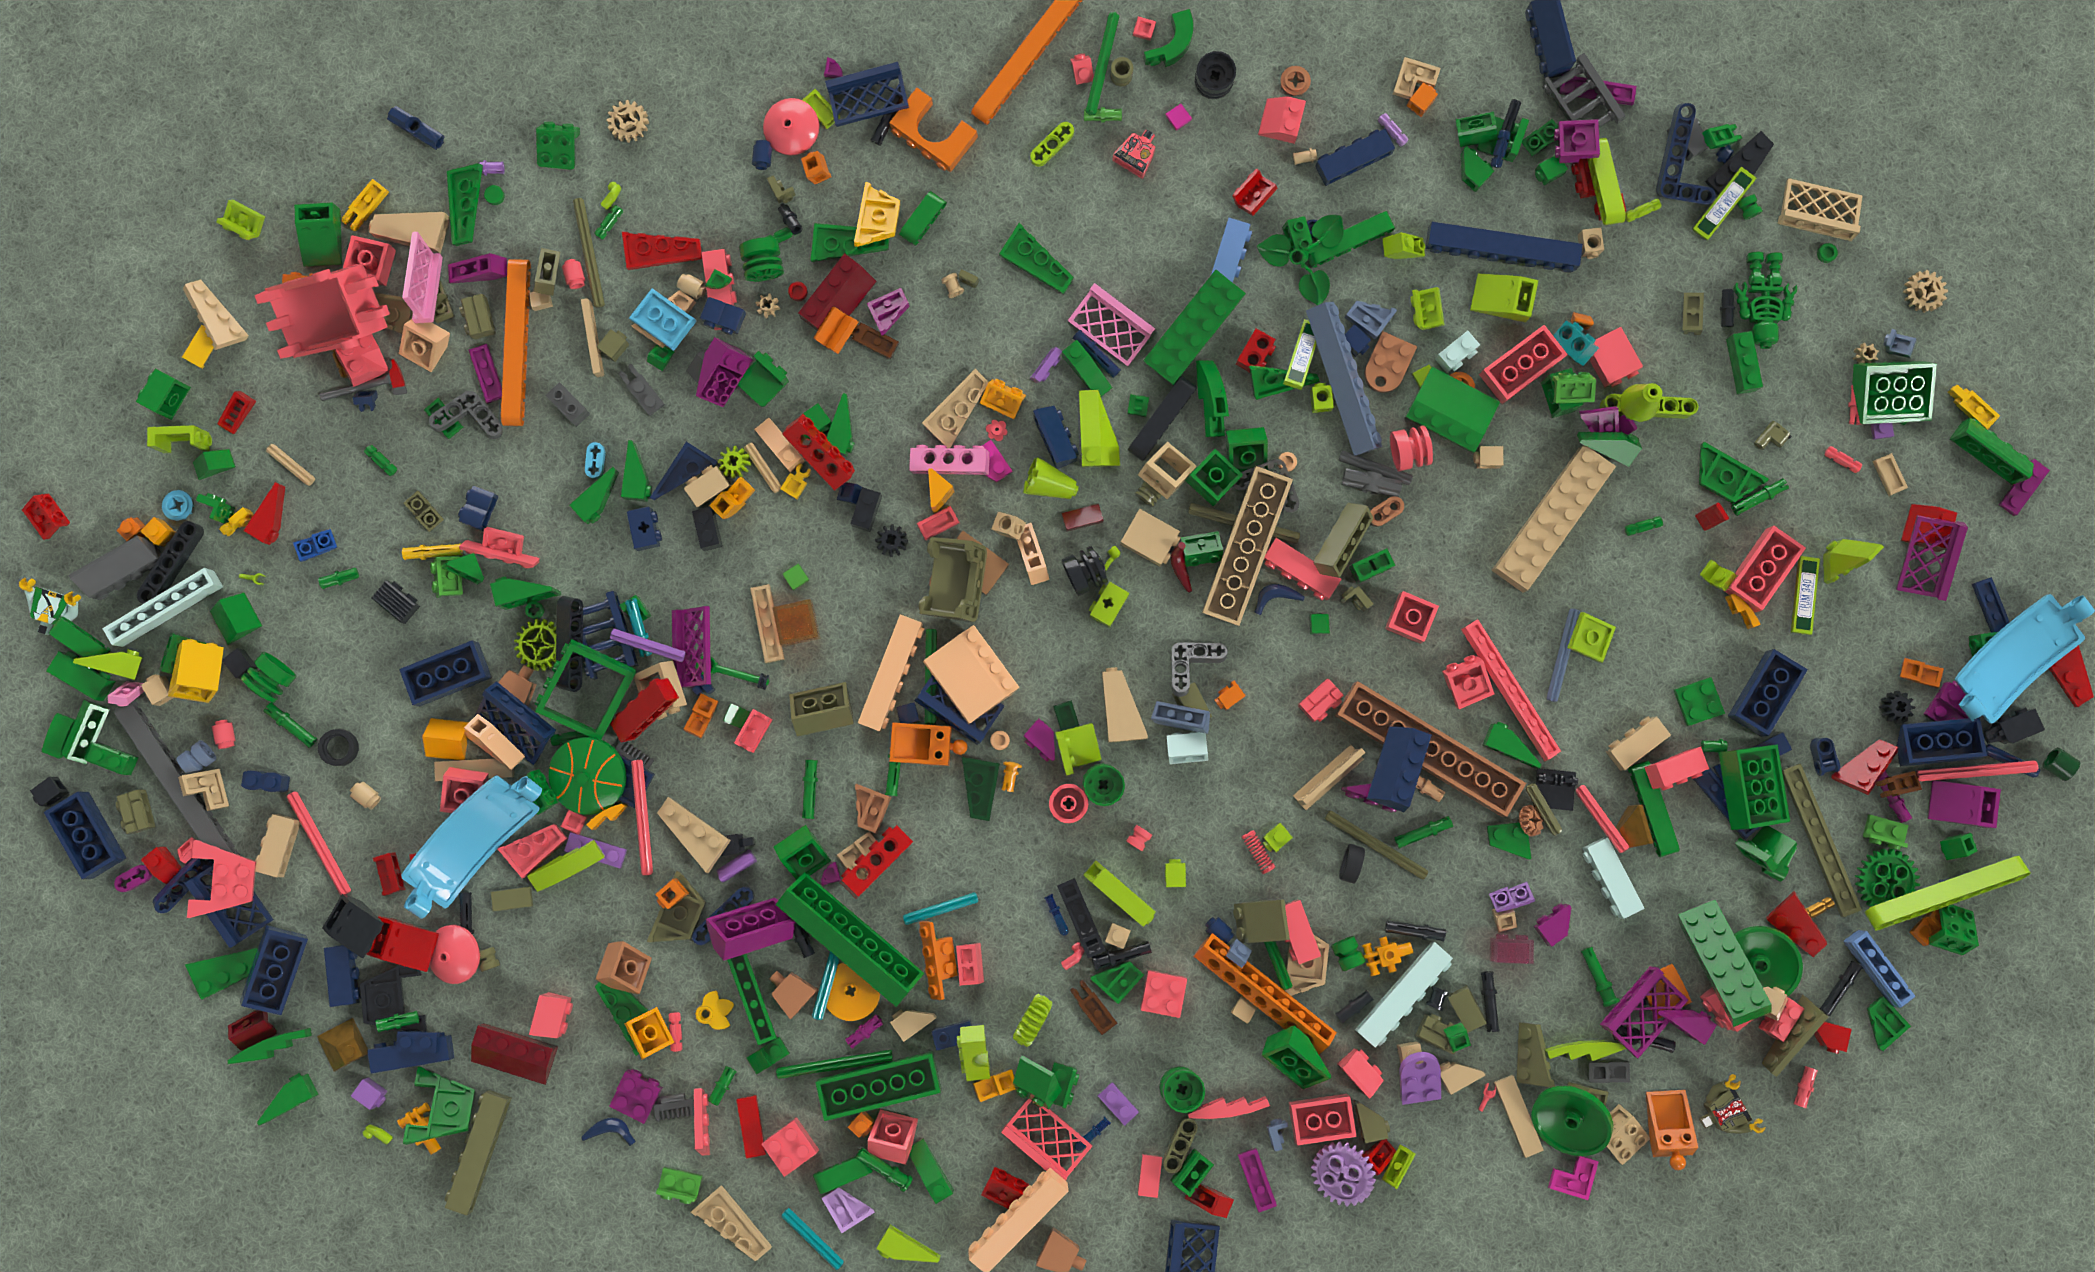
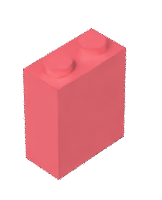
M1622 327L1596 339L1595 344L1599 349L1589 360L1605 388L1609 385L1613 388L1622 383L1621 379L1625 377L1631 379L1639 374L1638 370L1643 365Z

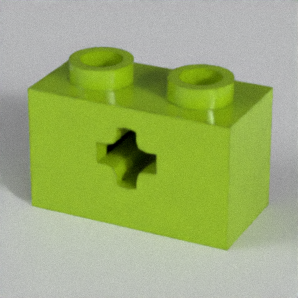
M1109 581L1108 585L1103 584L1098 593L1101 597L1098 602L1093 601L1089 611L1091 612V618L1110 628L1129 596V592ZM1108 599L1112 600L1111 605L1113 606H1108V608L1106 609L1104 607L1105 603L1103 601H1108Z

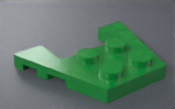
M418 1067L415 1086L435 1088L428 1126L406 1124L403 1144L408 1145L468 1131L475 1089L443 1078L437 1073L425 1070V1068Z

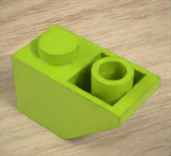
M1401 232L1383 238L1384 257L1391 259L1425 257V243L1422 237Z

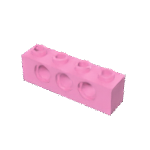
M916 445V448H910L909 471L913 474H928V469L932 468L938 474L989 475L990 452L984 449V446H973V449H965V446L955 445L954 448H947L944 445H936L935 448H928L926 445ZM930 455H934V456H935L934 462L931 463V464H928V463H927V458H928ZM953 455V462L946 464V458ZM971 455L973 457L972 462L965 464V458Z

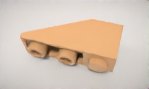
M479 714L464 727L469 740L510 770L525 757L498 729Z

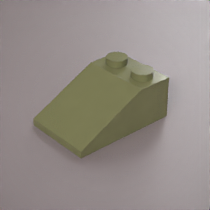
M1261 900L1234 904L1233 914L1237 926L1236 936L1241 943L1290 940L1284 900Z

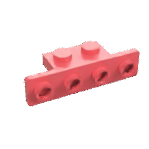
M491 527L484 529L482 543L465 540L459 546L460 550H464L468 554H480L488 559L496 558L504 563L520 564L524 568H533L540 560V558L522 554L523 535Z

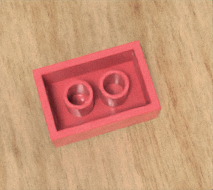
M1347 1093L1288 1102L1294 1142L1297 1145L1357 1137L1351 1098Z

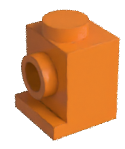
M810 152L807 156L801 158L806 177L812 183L818 184L832 177L828 171L825 158L820 152Z
M130 517L125 519L116 531L126 541H129L145 525L139 518ZM140 532L137 535L143 538L145 537V535L142 532Z
M1235 680L1230 683L1231 688L1226 686L1218 692L1220 696L1214 701L1220 709L1224 708L1226 711L1246 696Z
M675 878L655 894L658 897L656 901L662 908L671 909L687 896L689 892ZM671 891L675 893V897L673 899L669 897V893Z
M866 1111L860 1112L849 1124L848 1128L858 1138L861 1136L865 1137L873 1129L875 1120Z

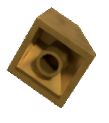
M1643 805L1627 806L1616 829L1629 848L1652 844L1653 840Z
M353 1018L317 1036L334 1072L368 1054L366 1043Z

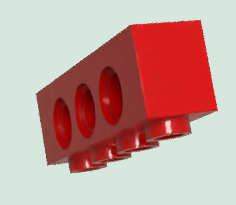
M804 414L789 424L782 433L834 491L848 481L855 472L852 463L840 454L839 449L833 446L827 440L826 435L820 432L814 426L813 421ZM804 435H808L810 439L805 438Z
M897 825L893 829L889 827L882 834L884 838L880 842L876 840L868 848L870 852L866 856L862 854L855 861L857 865L852 870L848 868L841 875L843 879L839 883L855 899L913 843ZM884 843H891L893 851H886ZM872 856L878 857L880 864L877 866L873 865L870 858ZM857 870H863L866 873V878L859 879L856 875Z

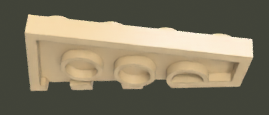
M202 280L184 285L183 290L192 308L198 312L197 317L200 322H203L206 328L205 332L208 337H211L215 350L245 341L249 335Z
M974 369L922 424L944 446L951 448L985 390L988 381Z
M670 797L666 799L657 812L704 871L709 873L731 840Z
M722 1185L691 1211L693 1215L703 1219L704 1223L709 1227L712 1226L719 1231L722 1237L731 1240L738 1249L754 1261H757L772 1247Z

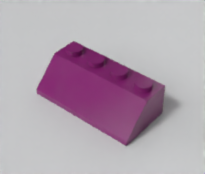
M776 898L706 918L713 948L723 961L792 939L795 921L776 906L778 902Z

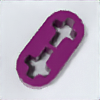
M138 865L119 875L114 881V886L119 892H129L148 882L152 878V874L145 865ZM140 870L146 871L144 877L136 878V876L141 873ZM131 879V881L126 884L127 887L121 886L123 880Z

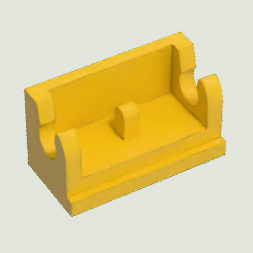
M204 325L200 326L182 358L202 369L214 349L211 337L207 336Z

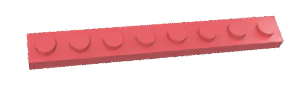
M1477 619L1461 629L1477 656L1483 660L1487 672L1543 761L1545 762L1561 752L1479 620Z

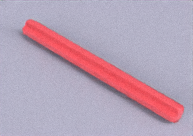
M633 760L631 765L641 874L646 876L653 873L644 768L642 760Z
M2037 761L1936 768L1917 770L1916 774L1919 781L2031 773L2037 772L2038 764Z
M298 792L288 794L287 799L339 894H348L351 888Z

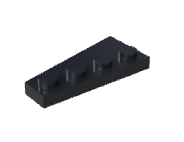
M1760 131L1705 182L1719 195L1741 167L1754 176L1774 143Z

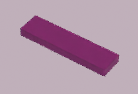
M1573 77L1559 86V94H1569L1586 83L1587 78ZM1603 81L1618 104L1634 105L1637 86ZM1589 89L1578 97L1594 100L1597 93L1594 89Z

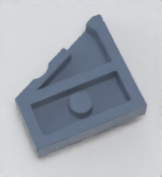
M1356 301L1344 318L1355 324L1373 339H1376L1397 310L1395 308L1389 310L1380 308V305H1369L1366 302Z

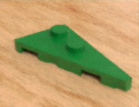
M1249 366L1253 395L1256 400L1296 389L1283 384L1288 370ZM1307 373L1303 386L1320 382L1318 375Z

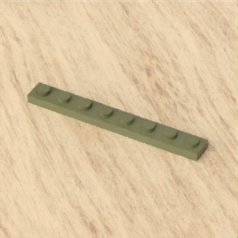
M1801 763L1783 769V779L1840 916L1846 917L1861 911L1858 899Z

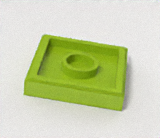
M1580 612L1567 648L1599 663H1603L1616 627L1585 612Z

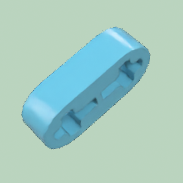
M597 442L589 444L586 451L585 473L591 479H599L604 472L606 452L604 446ZM598 447L601 452L597 453L596 459H594L595 455L591 451ZM594 462H596V468L599 469V472H595V475L589 471L593 469Z

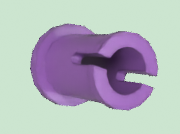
M486 160L480 162L483 165L482 174L485 176L487 174H504V162H487Z

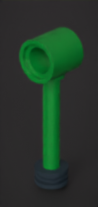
M711 657V675L717 672L758 684L757 688L761 687L762 689L763 687V690L769 685V675L766 676V674L761 673L760 676L724 667L718 665L717 661Z

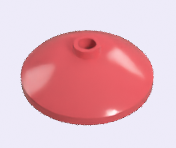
M788 98L775 103L765 116L763 123L764 136L771 143V147L781 154L790 156L802 154L812 147L818 137V116L808 103L800 99ZM787 121H791L790 126H785Z
M448 925L436 931V933H439L438 940L429 964L431 970L440 980L449 984H459L469 980L475 974L480 960L476 939L467 929L458 925Z

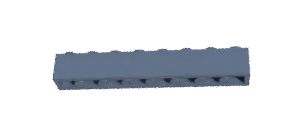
M1325 302L1306 310L1354 456L1381 448L1382 439L1377 432L1375 418L1371 414L1369 400L1365 396L1363 382L1358 375L1357 364L1351 354L1350 343L1346 340L1345 328L1338 316V307L1334 302Z

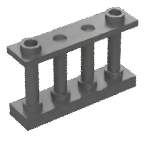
M1585 53L1577 57L1575 68L1555 81L1551 82L1549 77L1544 78L1543 89L1548 96L1551 94L1568 121L1577 120L1599 105H1605L1608 110L1606 111L1607 114L1598 119L1599 127L1610 120H1614L1616 124L1624 120V112ZM1579 73H1584L1587 78L1586 83L1562 98L1556 88ZM1594 89L1597 93L1596 98L1574 113H1571L1566 104L1587 90Z

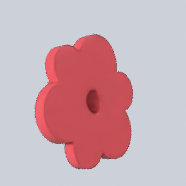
M993 420L991 424L986 426L989 438H995L996 441H1001L1004 437L1003 435L1008 433L1007 429H1005L1006 423L1004 421L998 422Z

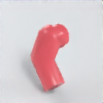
M1080 942L1075 943L1071 947L1074 953L1061 962L1065 970L1077 964L1082 958L1085 950Z

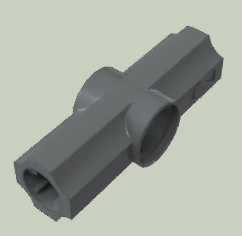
M1346 468L1342 485L1362 489L1361 491L1365 493L1369 491L1371 492L1370 494L1374 495L1379 493L1399 497L1402 481L1383 477L1382 474L1376 472H1361Z

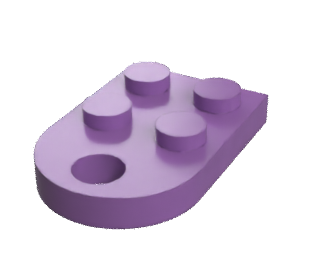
M1417 1052L1406 1057L1399 1068L1402 1105L1441 1099V1069L1437 1058L1427 1052ZM1418 1061H1424L1421 1064H1416Z

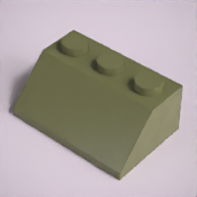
M846 682L789 694L791 720L797 736L854 724Z

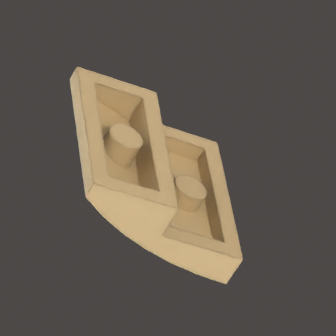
M869 831L837 854L836 857L846 870L848 868L852 870L857 865L855 861L862 854L866 856L870 852L868 848L876 839ZM872 856L870 858L873 865L877 866L880 864L878 857ZM857 870V877L865 879L866 873L863 870Z

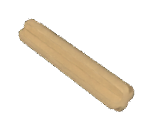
M752 442L744 447L745 451L749 454L773 493L779 492L782 486Z
M271 444L266 449L268 454L306 485L310 486L315 481V478L276 445Z

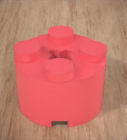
M1064 784L1052 792L1049 799V808L1052 815L1058 821L1074 823L1086 814L1088 798L1077 785ZM1067 798L1074 802V806H1071L1070 809L1063 805Z

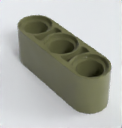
M1184 1116L1176 1127L1163 1158L1164 1168L1169 1173H1177L1182 1167L1198 1128L1194 1118ZM1186 1121L1193 1123V1128L1189 1131L1183 1129V1124ZM1176 1141H1185L1184 1148H1175ZM1170 1158L1177 1160L1175 1167L1167 1166V1161Z

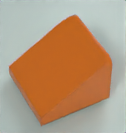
M1573 312L1572 324L1577 322L1585 330L1593 326L1594 321L1591 316Z

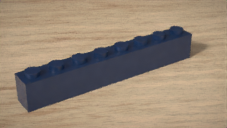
M1431 222L1428 227L1425 249H1430L1432 253L1449 252V255L1452 256L1465 254L1472 259L1485 257L1488 261L1493 262L1505 260L1507 264H1517L1519 262L1524 263L1527 267L1539 265L1547 270L1559 268L1563 272L1571 273L1580 266L1583 244Z

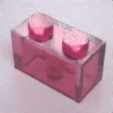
M1496 934V938H1490V961L1497 963L1534 964V940L1528 939V935H1516L1515 939L1508 938L1507 934Z

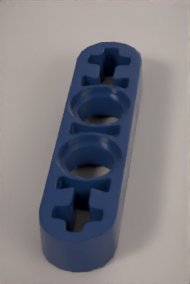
M191 858L154 897L152 903L155 911L158 913L169 912L189 891L184 883L214 864V860L201 861L200 858ZM188 871L196 872L191 878L185 877ZM176 885L182 886V889L178 892L171 891Z
M741 887L708 918L726 913L725 908L730 903L735 905L736 909H739V904L733 898L735 897L736 900L742 897L741 891H748L750 893L748 901L744 899L740 902L743 905L742 907L748 906L754 899L753 890L749 887ZM706 920L692 934V939L697 945H705L711 940L709 932L704 936L705 941L697 939L699 937L697 933H702L707 929L704 927Z

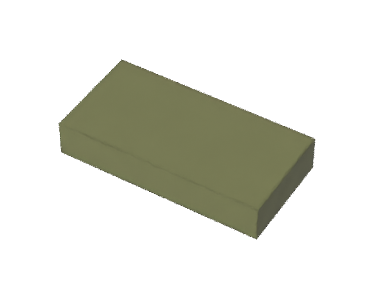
M531 887L491 892L493 911L533 906Z

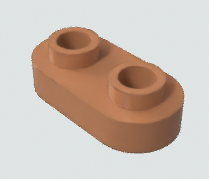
M1393 496L1374 507L1370 511L1372 516L1374 517L1375 514H1379L1381 519L1375 520L1373 518L1370 524L1380 527L1401 514L1404 510L1403 500ZM1395 504L1397 506V509L1392 510L1390 508V505Z

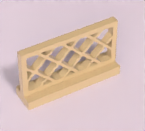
M1788 178L1778 224L1852 241L1860 233L1861 226L1858 224L1862 195ZM1791 185L1797 186L1801 193L1795 196L1791 191ZM1814 190L1820 197L1814 200L1808 192ZM1830 194L1835 195L1838 202L1832 204L1826 196ZM1802 195H1804L1809 202L1805 206H1803L1801 202L1798 200V198ZM1821 199L1827 205V208L1821 210L1816 203ZM1845 200H1856L1855 207L1851 209ZM1793 201L1799 209L1796 211L1788 209V203ZM1839 204L1846 210L1841 215L1835 208ZM1812 206L1817 214H1809L1806 208ZM1830 210L1836 218L1829 219L1824 213ZM1849 214L1853 219V224L1846 223L1842 217Z
M1349 745L1298 790L1293 797L1304 810H1307L1363 761L1362 755L1366 752L1362 748L1355 750L1352 745Z

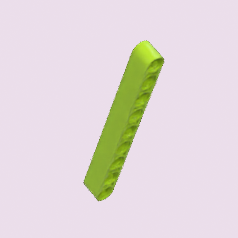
M2014 856L1872 906L1864 913L1874 930L1877 931L2020 881L2029 876L2031 872L2020 856Z

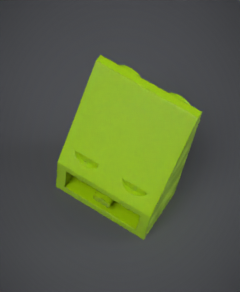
M1478 273L1470 311L1526 323L1532 315L1539 280L1522 276Z

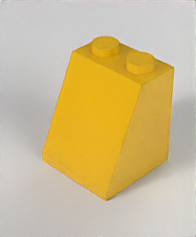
M192 639L182 640L178 646L168 696L209 703L218 691L224 647H219L214 643L202 644Z

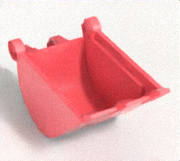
M363 263L330 272V269L314 273L312 276L300 277L265 288V291L254 295L257 304L271 303L277 318L267 322V328L269 331L282 329L288 346L277 350L280 359L292 356L296 358L342 348V350L350 349L360 345L359 338L388 327L384 316L389 315L390 312L387 305L379 306L372 288L379 286L375 276L368 277Z

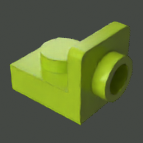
M1710 560L1700 573V576L1710 585L1724 591L1728 589L1737 577L1734 572L1719 566L1713 560Z
M1279 823L1262 837L1264 839L1262 844L1269 852L1273 850L1274 853H1277L1293 837Z

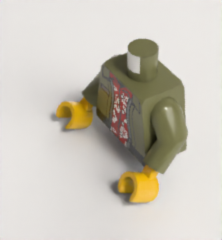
M1732 1074L1729 1076L1728 1081L1724 1080L1711 1087L1706 1097V1102L1703 1104L1708 1113L1699 1118L1705 1129L1715 1124L1717 1129L1726 1133L1742 1134L1753 1132V1130L1756 1133H1762L1766 1127L1759 1128L1756 1125L1762 1123V1119L1758 1118L1754 1123H1751L1753 1119L1736 1091L1740 1087L1741 1081L1737 1083L1732 1082L1735 1080L1736 1075Z

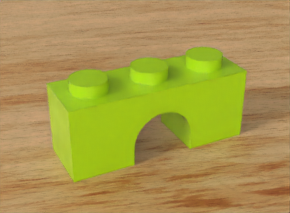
M984 1025L960 1027L957 1045L958 1048H961L959 1049L961 1071L966 1073V1080L990 1079L988 1051L986 1050Z

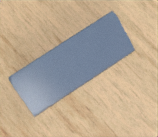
M1156 701L1151 720L1160 725L1208 734L1210 712Z

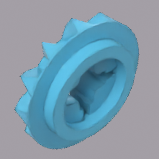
M181 490L171 491L163 499V513L171 520L179 521L186 519L188 515L192 514V507H194L193 498ZM176 500L179 503H183V505L180 506L181 511L179 509H174V507H176Z

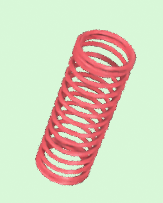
M1252 830L1249 833L1243 835L1241 838L1245 839L1249 837L1244 842L1253 839L1246 844L1249 845L1250 843L1254 842L1247 848L1256 845L1249 851L1258 848L1251 854L1260 851L1257 854H1255L1253 858L1258 856L1259 854H1262L1254 860L1256 861L1259 858L1263 857L1261 860L1257 861L1256 864L1261 862L1262 860H1265L1264 862L1258 865L1259 867L1264 863H1267L1266 865L1260 868L1261 870L1266 866H1269L1261 872L1262 874H1265L1274 869L1275 865L1274 863H1271L1272 860H1269L1270 857H1267V851H1264L1265 848H1262L1263 845H1260L1261 842H1258L1260 839H1256L1258 838V836H1255V830Z

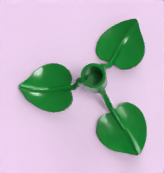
M1335 214L1324 216L1316 221L1312 228V235L1318 240L1304 249H1294L1289 252L1292 247L1288 237L1282 234L1272 235L1257 245L1259 253L1269 264L1281 267L1286 265L1290 259L1293 264H1300L1302 268L1309 272V274L1304 275L1300 279L1299 291L1304 298L1316 305L1322 304L1327 298L1330 290V279L1323 270H1317L1313 273L1305 265L1308 260L1307 251L1320 242L1325 247H1335L1341 242L1344 235L1343 219L1340 215Z

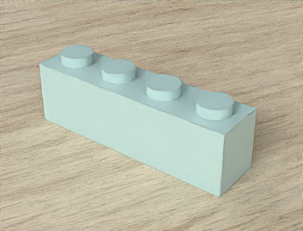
M1603 837L1583 847V857L1594 869L1592 870V875L1596 881H1600L1603 887L1601 892L1612 904L1610 909L1615 917L1618 916L1620 919H1625L1645 909L1609 838Z

